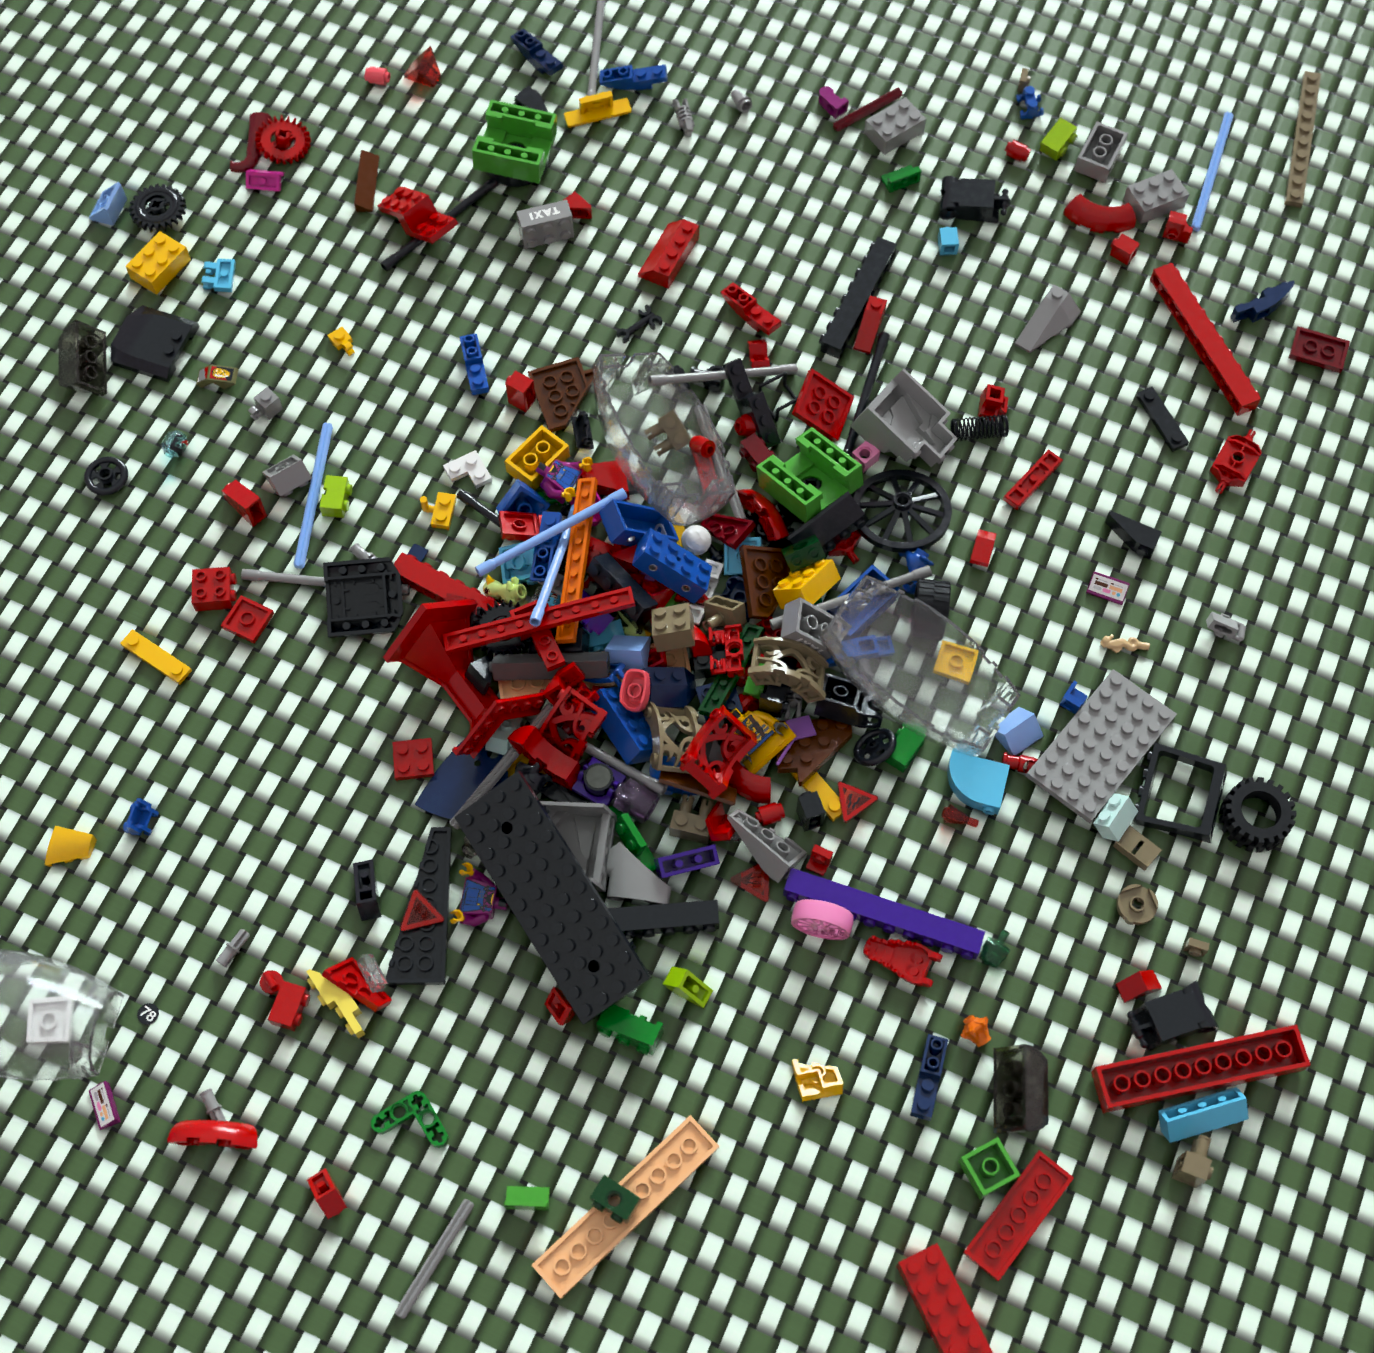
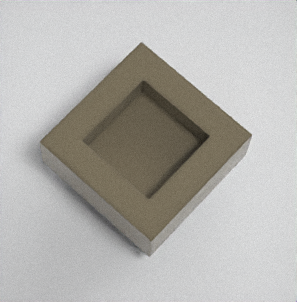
M1022 68L1017 92L1023 93L1025 86H1029L1031 77L1028 76L1029 69Z
M1189 938L1185 942L1183 951L1189 952L1191 956L1201 957L1208 952L1210 943Z

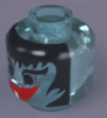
M174 430L166 434L161 442V447L166 456L170 458L181 457L189 443L184 433Z

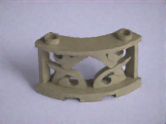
M768 636L754 638L751 667L748 668V674L756 686H781V684L790 686L791 690L799 694L807 703L825 700L826 693L823 690L825 668H828L829 663L821 654L803 643L787 638ZM786 656L794 657L801 664L802 668L796 671L788 669L787 665L779 659Z
M648 702V706L644 710V717L649 724L652 734L653 752L650 756L651 767L657 771L688 773L686 770L681 771L677 765L681 756L687 750L686 747L683 751V746H689L702 727V724L697 722V719H699L697 711L692 706H684V709L660 707L656 706L653 702ZM672 724L678 730L688 735V737L681 741L679 746L665 732ZM663 754L668 756L666 762L673 755L676 757L673 766L662 765Z

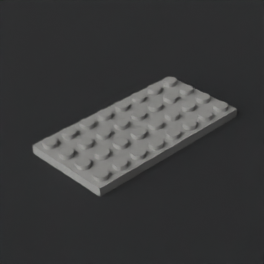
M1113 669L1031 767L1026 777L1088 823H1091L1176 717L1177 713Z

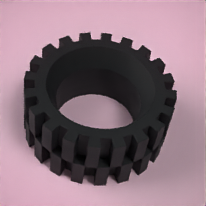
M1251 777L1245 783L1243 780L1238 782L1231 789L1219 809V814H1222L1219 818V823H1224L1221 829L1223 833L1229 832L1230 835L1227 839L1230 842L1235 839L1237 841L1235 846L1241 848L1242 845H1245V851L1249 852L1256 848L1257 853L1262 852L1265 848L1266 851L1272 850L1274 846L1277 847L1295 825L1296 821H1294V818L1297 816L1296 811H1291L1295 807L1294 801H1288L1291 795L1289 792L1284 794L1281 791L1284 788L1282 785L1273 786L1274 781L1271 779L1265 783L1263 777H1258L1254 782L1253 777ZM1249 798H1259L1266 801L1275 812V825L1270 828H1257L1248 823L1242 814V801Z

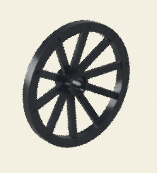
M902 469L880 472L865 480L863 486L857 489L853 497L861 509L889 507L869 519L863 528L857 529L864 539L883 550L906 553V551L914 552L917 548L921 550L926 549L937 543L945 535L950 525L952 506L946 491L935 480L919 472ZM897 480H908L914 483L907 492H901ZM891 481L895 496L876 487V485ZM920 484L933 492L927 495L911 497ZM868 491L889 500L861 502L863 496ZM939 499L943 512L918 505L917 503ZM915 511L942 518L943 520L937 530L934 531ZM893 513V517L883 537L876 535L869 529L870 526ZM910 515L929 536L913 541L908 516ZM898 518L903 520L907 542L888 540Z

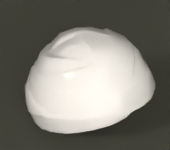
M692 525L683 532L681 543L683 548L693 553V555H701L708 551L711 545V535L706 528L700 525Z

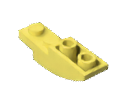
M311 969L306 971L310 977L306 980L313 990L317 988L320 994L317 998L322 1006L327 1005L330 1010L334 1008L340 1018H346L348 1023L345 1027L351 1036L356 1034L358 1039L364 1036L365 1033L355 1018L362 1012L351 996L324 978L321 973Z

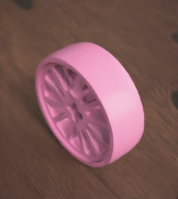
M812 899L797 901L791 917V924L795 929L807 935L827 940H845L849 938L854 922V916L849 910L833 903Z

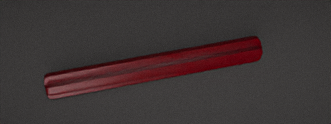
M900 87L893 89L833 123V129L838 132L900 98L903 91Z

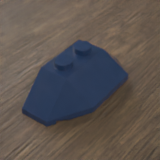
M647 667L641 669L649 673L650 697L648 702H653L656 706L684 709V706H688L697 694L694 674L685 667Z

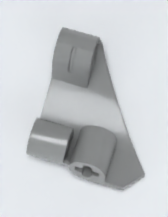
M621 842L610 849L607 863V874L610 878L606 898L616 901H624V898L642 900L652 905L669 904L671 888L668 884L647 868Z

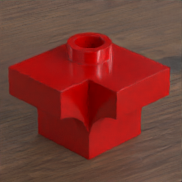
M1170 211L1162 237L1188 244L1193 228L1186 222L1187 215Z
M987 384L980 395L979 417L997 416L1007 413L1008 397L1004 396L1005 388Z

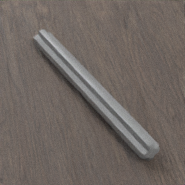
M464 1199L396 1308L395 1314L398 1317L406 1318L472 1211L474 1204L468 1199Z

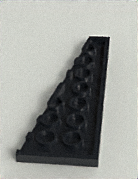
M431 827L401 927L414 891H417L443 917V921L404 931L400 929L398 939L395 942V949L389 962L386 978H384L385 985H446L451 827ZM416 897L407 925L436 919L437 917ZM421 906L422 908L418 911L417 915L411 919L416 910ZM426 912L428 913L423 918H419L416 922H414V920L417 917L424 915Z

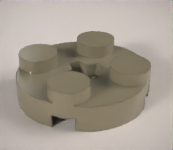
M1139 884L1125 887L1116 900L1119 915L1129 925H1143L1150 922L1158 909V900L1154 892L1149 888L1141 887L1142 885ZM1134 900H1136L1137 903H1142L1140 909L1133 907Z

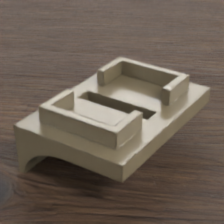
M1130 825L1119 842L1116 841L1113 845L1115 849L1144 871L1162 851ZM1140 841L1144 843L1135 855L1131 853Z

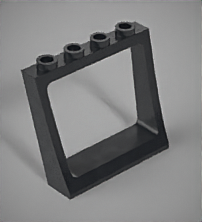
M1155 743L1153 751H1149L1147 756V762L1150 763L1149 768H1144L1143 771L1145 784L1139 787L1138 797H1141L1140 803L1135 804L1138 810L1135 819L1136 824L1211 843L1227 776L1226 764ZM1161 756H1166L1213 773L1200 827L1145 816Z

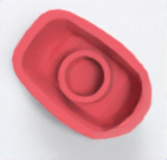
M629 669L624 674L622 680L620 703L629 711L642 712L646 708L650 697L649 673L641 669Z

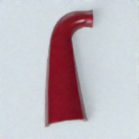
M263 112L250 114L247 155L241 162L231 160V172L244 173L247 170L253 169L260 161L262 154L256 148L255 132L258 131V126L262 127V122L267 124L268 118L273 122V118L269 114Z

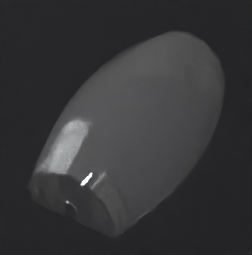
M660 352L634 353L629 363L623 366L621 364L626 357L625 353L599 354L593 365L594 398L598 418L611 453L624 475L638 493L673 525L687 526L715 515L733 497L735 486L733 475L729 474L728 470L730 463L724 457L726 451L721 438L692 389L688 391L684 383L662 386L648 385L647 378L649 375L675 374L673 372L674 367ZM675 409L691 438L701 435L713 441L716 449L710 458H704L692 452L688 444L677 451L672 448L659 457L653 446L666 440L667 434L663 432L649 440L644 430L657 424L660 416Z
M865 575L818 636L828 654L843 674L882 712L919 736L949 750L970 757H977L985 751L1000 728L998 725L1006 719L1021 696L1007 676L1003 677L998 671L996 662H991L983 654L985 651L951 620L918 598L912 599L905 595V591L901 589L896 591L888 587V583Z
M0 949V1077L28 1081H59V1079L70 1078L73 1080L99 1076L110 1042L105 1038V1031L107 1027L114 1029L124 995L99 978L66 963L28 952Z

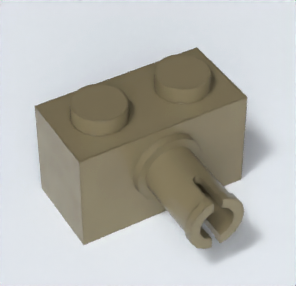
M714 595L703 602L705 621H703L702 625L708 632V627H711L713 630L716 627L724 628L726 625L741 624L743 626L747 623L744 602Z

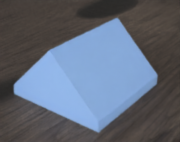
M119 182L101 193L89 216L90 220L114 226L127 201L124 190Z
M614 635L605 648V652H609L610 663H623L626 665L622 670L624 674L629 669L647 668L651 637Z
M1021 707L1016 708L989 727L991 733L1008 753L1015 756L1044 736L1035 714Z

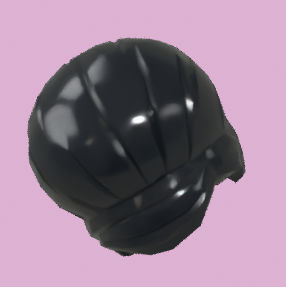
M520 761L516 764L514 772L521 771L535 795L541 792L547 782L552 785L553 778L550 775L539 773L540 765L538 762L531 766L529 763L526 764Z

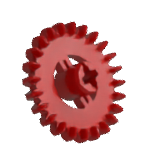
M281 115L280 121H278L274 116V122H271L268 118L267 124L262 122V127L258 126V131L255 132L256 148L259 149L260 154H264L265 159L270 158V162L276 160V164L282 162L284 165L286 162L292 164L293 160L298 162L299 158H304V154H307L308 149L311 147L310 132L307 131L306 126L302 127L301 121L296 125V118L290 122V117L288 116L286 121H284ZM275 135V141L271 142L272 136ZM295 140L294 146L290 148L291 141Z

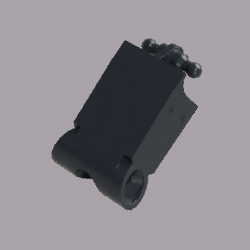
M945 176L941 182L942 199L939 204V217L944 220L956 217V219L998 223L999 209H1001L1000 214L1002 216L1007 214V209L1011 202L1008 196L1009 191L1004 188L1000 197V194L995 192L996 180L969 178L958 180L953 176Z
M1197 980L1183 990L1147 1001L1138 1009L1127 1013V1017L1131 1022V1034L1135 1035V1038L1140 1041V1046L1146 1048L1147 1051L1195 1033H1208L1219 1029L1212 1012L1205 1004L1204 995Z

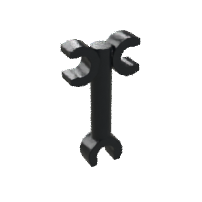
M646 304L645 310L647 312L638 310V315L642 319L628 329H619L617 337L625 335L622 338V342L627 343L630 335L647 323H649V327L652 330H655L654 322L662 325V318L651 312V307Z

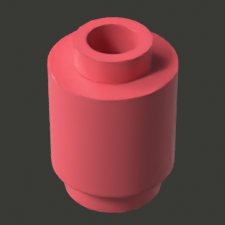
M371 66L365 70V81H368L370 84L385 86L390 82V72H388L387 68Z

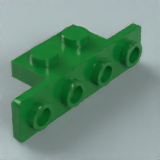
M619 803L608 807L617 815L615 830L625 847L652 872L656 871L653 860L655 858L623 805Z

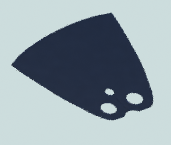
M485 745L474 759L470 754L456 756L452 751L436 770L415 805L434 815L452 819L504 755L499 754L496 758H489ZM479 760L481 764L479 766H475L474 762ZM508 770L504 773V775L499 779V781L495 784L493 788H495L508 778Z

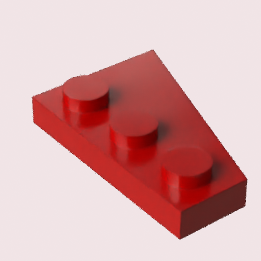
M353 957L325 969L322 973L324 978L374 1012L388 1006L392 1001Z

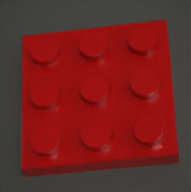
M812 368L807 373L792 415L813 427L831 441L836 442L840 437L854 396Z

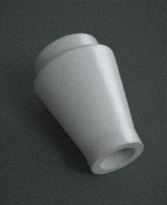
M734 89L731 92V97L738 111H749L752 107L751 99L738 89Z

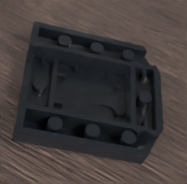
M142 305L125 318L112 341L111 363L114 366L169 383L177 369L175 363L187 341L193 339L200 326L198 322Z
M390 557L323 563L328 638L396 632L404 614L401 575Z

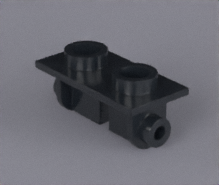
M581 411L577 417H571L576 448L594 449L589 416L585 411Z

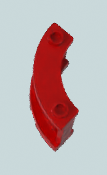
M568 686L566 690L562 688L556 697L558 701L550 711L539 732L556 749L570 758L580 761L588 746L586 740L588 737L593 738L607 718L608 712L599 708ZM571 695L581 702L577 712H574L576 710L575 701L571 707L566 705ZM585 706L589 707L597 714L583 712ZM574 720L573 732L579 740L567 738L562 741L557 731V723ZM583 725L585 730H580L579 726Z
M724 705L710 713V718L697 732L686 752L680 758V770H686L708 790V795L713 800L728 788L729 780L734 772L731 769L736 761L740 762L757 744V734L741 723ZM724 718L733 724L728 733H726L728 729L727 723L723 724L722 728L718 726L719 722ZM738 729V730H740L745 736L743 737V736H740V735H737V734H734V733H735V731ZM723 740L721 743V754L724 760L708 763L706 743ZM727 746H732L730 752L727 751ZM714 765L717 766V771H715V768H712Z

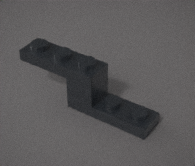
M741 358L724 364L723 368L740 415L747 414L751 416L758 437L764 440L767 448L781 443L764 393L752 391Z

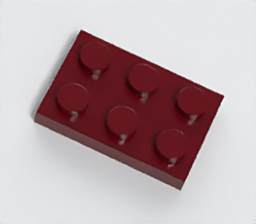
M1298 326L1288 358L1341 373L1350 341Z

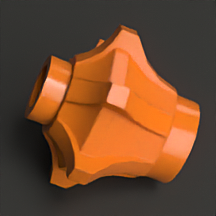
M970 1015L963 1020L964 1029L960 1034L961 1038L971 1040L977 1047H981L991 1040L987 1025L988 1018L986 1016L978 1018Z

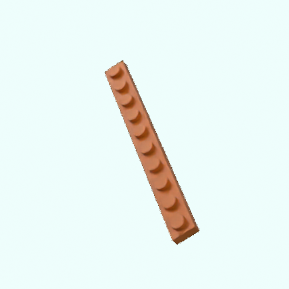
M596 477L578 479L573 515L595 504L598 484ZM593 516L571 527L560 604L582 599ZM579 621L557 626L555 637L557 644L576 643Z

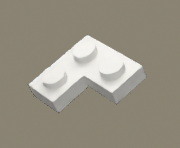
M476 450L443 465L451 482H455L467 475L476 489L492 482V477Z

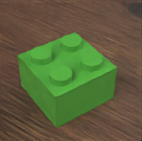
M999 1137L967 1153L958 1161L980 1200L1021 1176Z

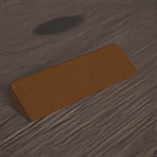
M361 150L354 201L356 212H373L380 157L365 150Z
M660 771L659 783L712 799L708 795V790L691 774ZM728 786L714 800L733 806L736 802L737 789Z

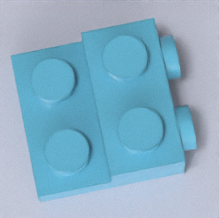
M522 542L500 547L499 555ZM535 547L501 565L503 584L511 581V578L514 576L519 579V584L527 583V585H534L538 583L530 581Z

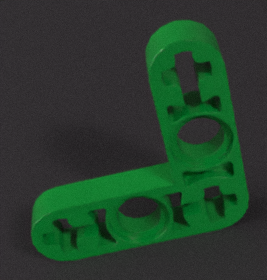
M421 1091L412 1092L376 1114L371 1120V1127L375 1133L385 1134L415 1116L434 1147H444L448 1142V1134L428 1098ZM417 1096L419 1099L423 1098L421 1100L423 1107L429 1106V1108L421 1111L417 1104L413 1105L415 1102L414 1098ZM398 1107L405 1109V1115L402 1118L394 1116V1111ZM389 1113L394 1122L391 1124L390 1120L384 1123L385 1127L383 1129L380 1127L376 1128L378 1125L377 1121L379 1119L382 1121L387 1120L386 1114ZM426 1114L434 1116V1121L430 1125H425L422 1122ZM434 1127L440 1135L444 1134L441 1142L433 1141L436 1137L431 1129Z

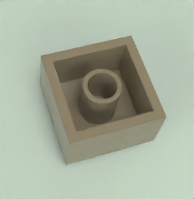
M689 603L651 609L652 637L657 652L695 646L694 618Z

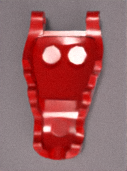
M872 935L866 941L863 952L865 957L880 963L906 982L922 987H932L933 980L926 978L931 962H941L943 957L942 954L934 952L917 942L885 940L875 935Z

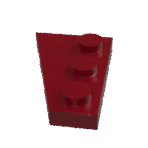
M709 513L700 523V526L706 528L711 536L734 550L738 548L756 527L752 520Z

